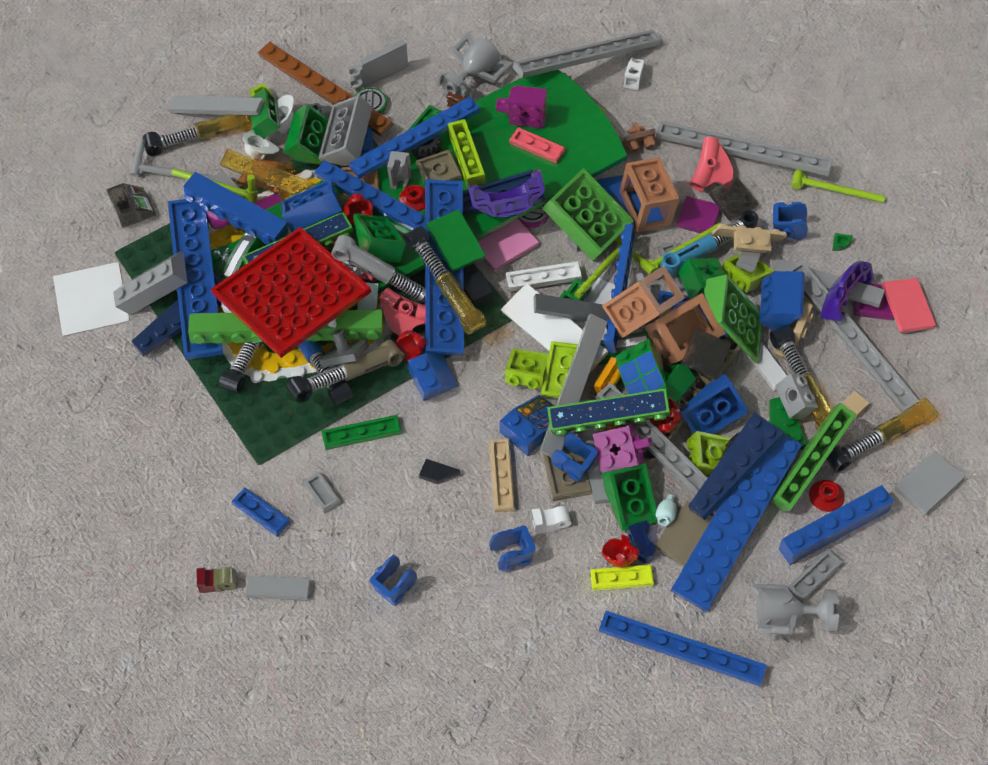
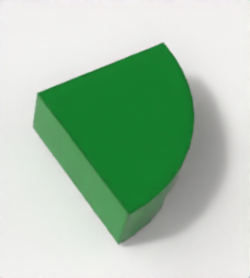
M835 233L832 251L846 249L851 244L853 236Z

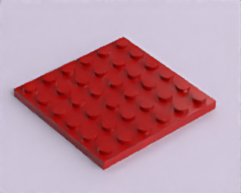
M301 227L211 289L212 294L280 358L372 292L370 286L342 262L336 260L328 250Z

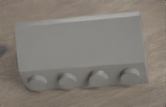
M360 95L332 106L319 160L347 166L350 162L360 157L372 107Z
M180 251L113 291L115 307L132 315L188 283L183 252Z

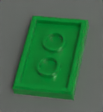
M459 209L426 223V228L452 272L485 258V253Z

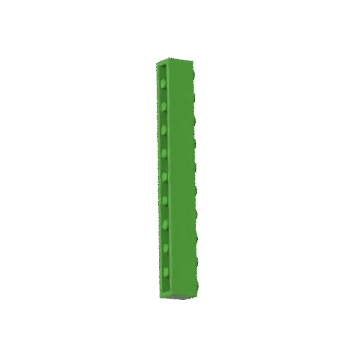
M382 309L347 310L336 318L337 325L335 328L327 324L305 341H334L331 334L338 330L344 331L346 340L382 339ZM233 313L189 314L188 333L190 343L263 342Z

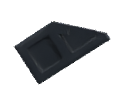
M426 459L419 473V478L439 484L450 477L459 476L460 470Z

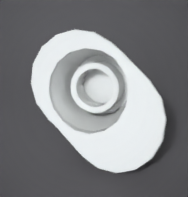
M291 95L282 96L277 100L280 125L277 131H280L282 134L287 133L293 119L294 98Z
M245 133L243 135L246 154L256 160H263L267 154L279 152V148L267 138L263 139L254 133Z

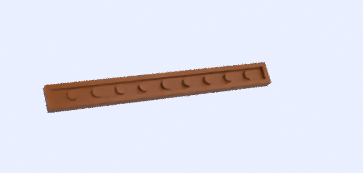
M270 41L258 52L261 58L332 105L354 97ZM372 109L368 127H372V131L382 137L393 126V123Z

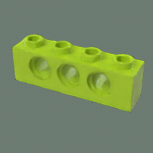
M466 120L448 123L449 137L466 186L468 184L472 186L486 184L485 173Z

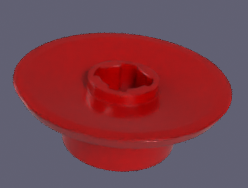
M411 185L400 193L399 201L418 212L425 209V188Z
M831 480L817 481L809 490L811 503L821 511L832 512L840 508L845 501L843 489ZM826 491L828 493H831V496L825 494L824 492Z

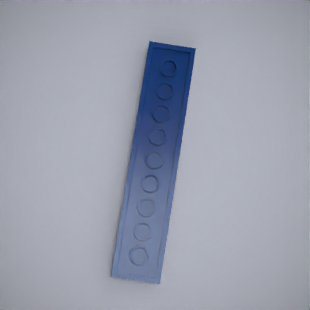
M426 179L425 230L430 239V248L436 253L435 256H438L437 259H440L439 261L447 270L446 272H449V277L457 289H462L460 298L454 294L455 301L447 300L446 296L448 294L442 285L437 283L432 272H430V269L425 264V353L442 355L464 354L463 268L455 272L451 271L426 228V223L458 209L463 215V181Z
M186 199L168 201L173 255L180 251L183 252L188 283L177 288L185 360L223 355L222 343H190L188 333L189 314L219 313L217 298L211 292V289L215 287L206 211L198 204L191 203Z
M785 435L770 453L726 497L672 586L671 592L705 612L708 610L802 444Z

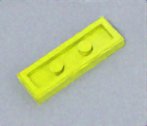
M651 564L626 566L623 568L590 569L592 591L654 585Z

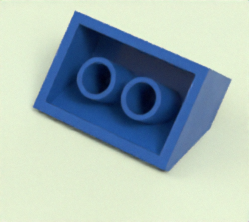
M331 179L281 201L282 216L291 232L299 227L302 229L307 228V226L316 224L342 211L340 200Z
M775 271L762 280L759 321L761 324L773 331L787 326L803 316L804 272Z

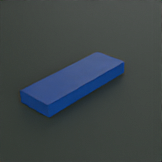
M245 487L232 500V504L276 537L290 524V519Z

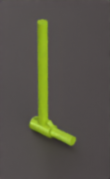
M175 168L171 172L172 175L187 180L193 175ZM253 174L247 176L248 188L246 190L214 181L235 194L245 197L246 200L252 203L258 201Z
M798 169L794 172L791 184L793 189H800L804 185L882 203L885 200L884 195L806 178L803 170Z
M721 223L712 226L669 252L675 253L708 234L712 235V231ZM633 251L632 259L649 275L658 270L663 257L662 255L652 261L642 258L635 251Z
M621 234L615 239L617 243L616 249L575 292L577 298H581L619 256V246H622Z

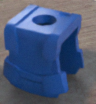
M784 202L775 203L773 205V229L786 232L787 236L785 238L798 240L806 238L808 232L806 204L802 202H792L789 205L784 204Z
M568 433L564 439V446L568 451L584 458V463L582 465L576 463L564 451L558 449L552 454L551 461L562 472L566 471L569 478L579 482L592 467L598 451L575 434Z
M523 525L514 528V530L501 531L492 536L489 542L491 551H497L505 546L516 543L521 548L519 551H508L500 557L498 561L499 571L513 569V566L516 565L524 567L532 562V556L536 547L526 526Z
M394 554L385 561L383 566L378 567L370 578V583L373 585L374 590L393 606L398 605L404 599V593L409 591L417 580V573L410 569L404 573L398 584L391 591L382 585L389 576H392L397 571L400 565L399 558Z

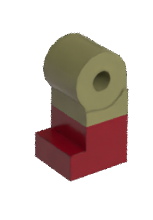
M230 567L211 570L197 568V587L199 592L208 593L234 589L236 587V570Z

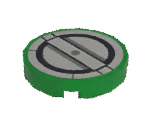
M364 88L354 95H360L372 109L379 113L384 112L386 109V96L376 88Z

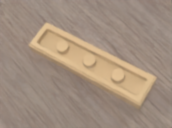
M509 438L491 439L490 454L495 513L515 512Z

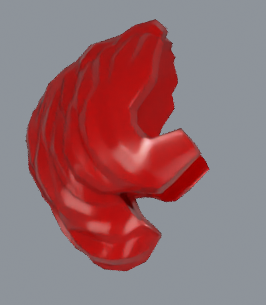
M354 193L344 205L343 212L350 224L355 226L354 213L373 216V204L365 199L361 193Z
M407 330L396 341L397 346L404 353V359L407 361L424 354L426 339L421 334Z
M667 398L670 415L666 416V419L654 420V418H650V422L658 426L661 433L672 432L681 419V411L677 403L671 398Z
M624 534L621 535L622 539H609L603 545L601 551L608 563L621 568L632 564L640 555V550L637 547L631 546L630 538Z

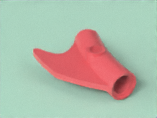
M705 137L703 139L700 159L690 181V186L695 190L704 191L709 185L720 183L726 196H730L733 183L732 164L720 145L719 139Z
M386 288L382 292L379 302H381L384 317L390 330L398 337L404 331H413L414 328L425 325V305L405 298L390 288Z

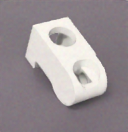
M630 59L624 76L623 88L639 89L645 60Z
M565 506L541 511L540 508L532 509V522L535 534L556 531L571 525L569 511Z

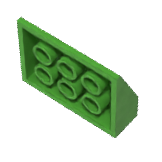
M584 168L542 208L592 261L625 230L626 224H631L634 221Z
M727 274L707 279L704 294L718 324L755 363L759 362L762 324L759 322L760 310Z

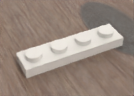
M578 261L506 273L509 292L520 290L526 283L532 288L573 282L575 279L581 281L582 279Z

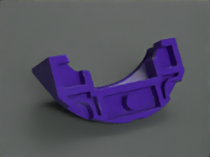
M539 169L531 173V177L522 185L505 192H488L480 190L478 185H467L472 206L477 210L496 217H508L528 210L545 191L542 173Z
M864 261L853 263L833 283L822 307L820 315L822 319L843 320L845 312H841L842 305L846 306L848 303L847 294L857 281L870 285L874 280L871 263Z

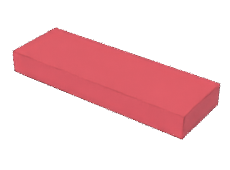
M519 127L509 140L511 145L557 164L565 152V147Z

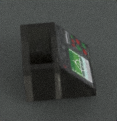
M122 183L106 189L122 228L156 216L143 187Z

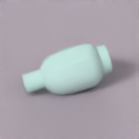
M671 494L667 495V498L658 505L656 510V518L661 526H668L673 522L677 514V507L674 502L675 497Z

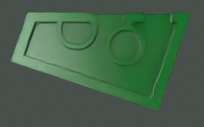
M780 397L770 399L769 422L782 430L786 436L802 444L799 450L804 449L807 442L798 419H789Z

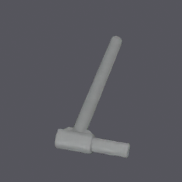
M138 141L130 175L139 177L144 171L174 176L171 174L172 169L145 165L142 159L145 142ZM199 173L208 179L215 176Z

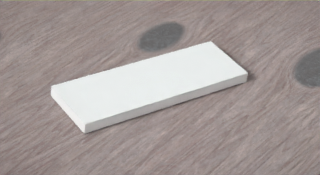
M527 283L501 309L507 317L548 352L551 341L578 344L583 332L569 318L534 313L533 297L539 293ZM601 345L598 347L590 372L608 354V351Z

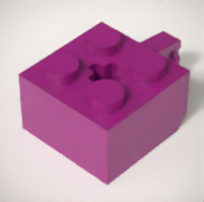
M516 85L511 88L509 98L497 99L496 111L508 114L509 124L544 128L547 116V89Z
M635 424L592 434L598 451L597 456L601 473L643 464V447L653 445L652 437L641 439Z

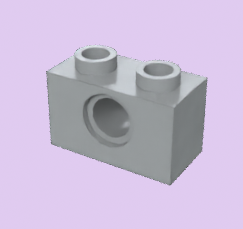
M790 373L775 386L789 419L803 420L818 408L815 397L811 393L804 375Z

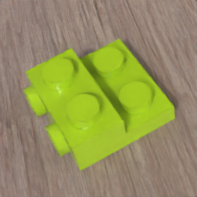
M740 254L726 259L722 265L725 274L746 293L757 289L760 282L774 272L761 260H758L753 273L738 268L736 264Z
M513 348L505 369V382L511 386L524 385L530 389L542 388L549 354Z
M696 431L687 440V449H690L691 454L688 459L704 475L709 476L726 453L725 445L731 438Z

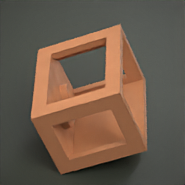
M661 158L626 163L619 192L630 217L634 220L633 223L637 232L671 226L679 203V197ZM636 191L639 197L641 207L638 217L627 192ZM659 207L664 220L647 223L650 209Z
M662 266L602 305V307L623 338L650 320L656 321L670 313V308L685 297L666 267ZM662 276L674 296L659 305L647 285ZM673 319L665 325L668 327V324H674L676 322V319Z
M703 293L687 300L672 309L670 313L644 326L667 366L679 362L725 334ZM698 304H699L700 307L702 308L704 314L706 315L708 321L710 322V324H711V326L713 327L714 330H711V328H710V326L708 325L706 319L704 318V316H703V314L701 313L699 307L697 306ZM673 319H676V322L674 324H668V327L665 325Z

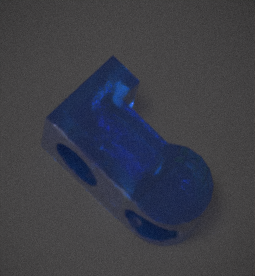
M647 520L630 525L627 530L632 546L640 550L638 560L642 563H650L654 559L656 550L655 545L648 538L650 526Z

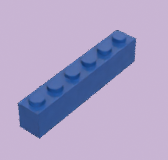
M197 172L183 186L184 197L187 201L198 204L203 210L214 213L219 219H225L234 227L246 231L250 236L261 239L266 245L284 238L288 233L286 221Z
M883 485L782 538L779 551L789 565H792L889 512L894 500Z

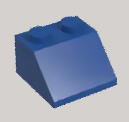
M425 353L408 360L407 369L423 401L458 387L444 355Z

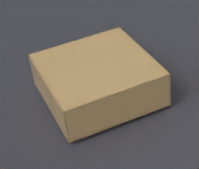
M856 391L842 402L845 407L856 414L855 417L863 412L870 403Z

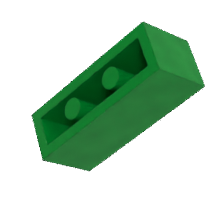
M263 88L251 97L262 98L264 104L259 115H251L250 119L252 122L251 129L254 134L265 139L278 130L280 125L277 100L266 88Z

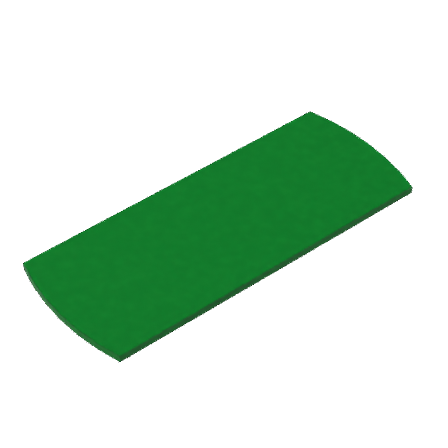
M554 70L525 78L521 77L475 101L480 107V113L467 119L466 123L485 173L486 184L530 170L535 172L536 169H539L544 183L545 191L543 195L545 202L533 204L528 210L508 217L491 216L484 212L463 215L476 240H479L546 204L583 168L594 178L627 160V154L607 117L589 95L560 70ZM516 85L547 89V116L544 128L509 124V115L496 111L497 99L509 98L511 88ZM519 127L565 147V152L557 164L511 145L509 140ZM449 130L440 134L442 142L440 152L450 150L462 175V180L460 181H463L464 191L467 190V186L449 137ZM427 141L426 143H424V144H422V145H423V146H426V145L431 144L432 142H431V141ZM409 151L407 153H409L412 178H409L407 187L418 185L425 188V182L416 165V161L419 159ZM388 164L378 169L379 190L399 201V195L404 190V182H398L397 188L391 189L387 169ZM320 181V182H318V183H316V184H314V185H312V186H310V187H308V188H306V189H304V190H302V191H300V192H303V191H305V190H307V189H309V188H311V187H314V186H316V185H318V184H320V183H322V182H324V181ZM335 188L342 207L341 213L348 201H343V192ZM281 202L265 209L285 221L282 216ZM373 209V216L386 217ZM425 209L422 210V211H419L420 213H422L423 215H425ZM390 219L404 239V234L411 230ZM351 224L355 237L353 240L356 243L355 245L359 246L356 227ZM289 227L288 233L285 235V237L292 233ZM406 244L400 263H388L395 268L396 272L398 271V273L407 278L425 269V263L421 256H419V253L415 250L411 251ZM364 280L365 283H377L378 294L386 288L394 286L391 283L389 284V282L385 284L380 280L375 282Z

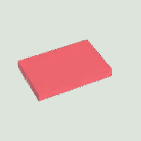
M917 278L883 282L881 286L885 290V296L900 333L935 328L936 323Z

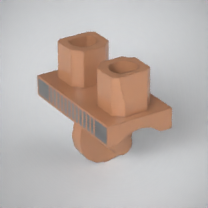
M637 122L632 123V129L627 130L628 135L624 136L622 141L623 147L627 146L630 153L639 151V142H643L645 149L654 147L655 128L645 130V126L639 127Z

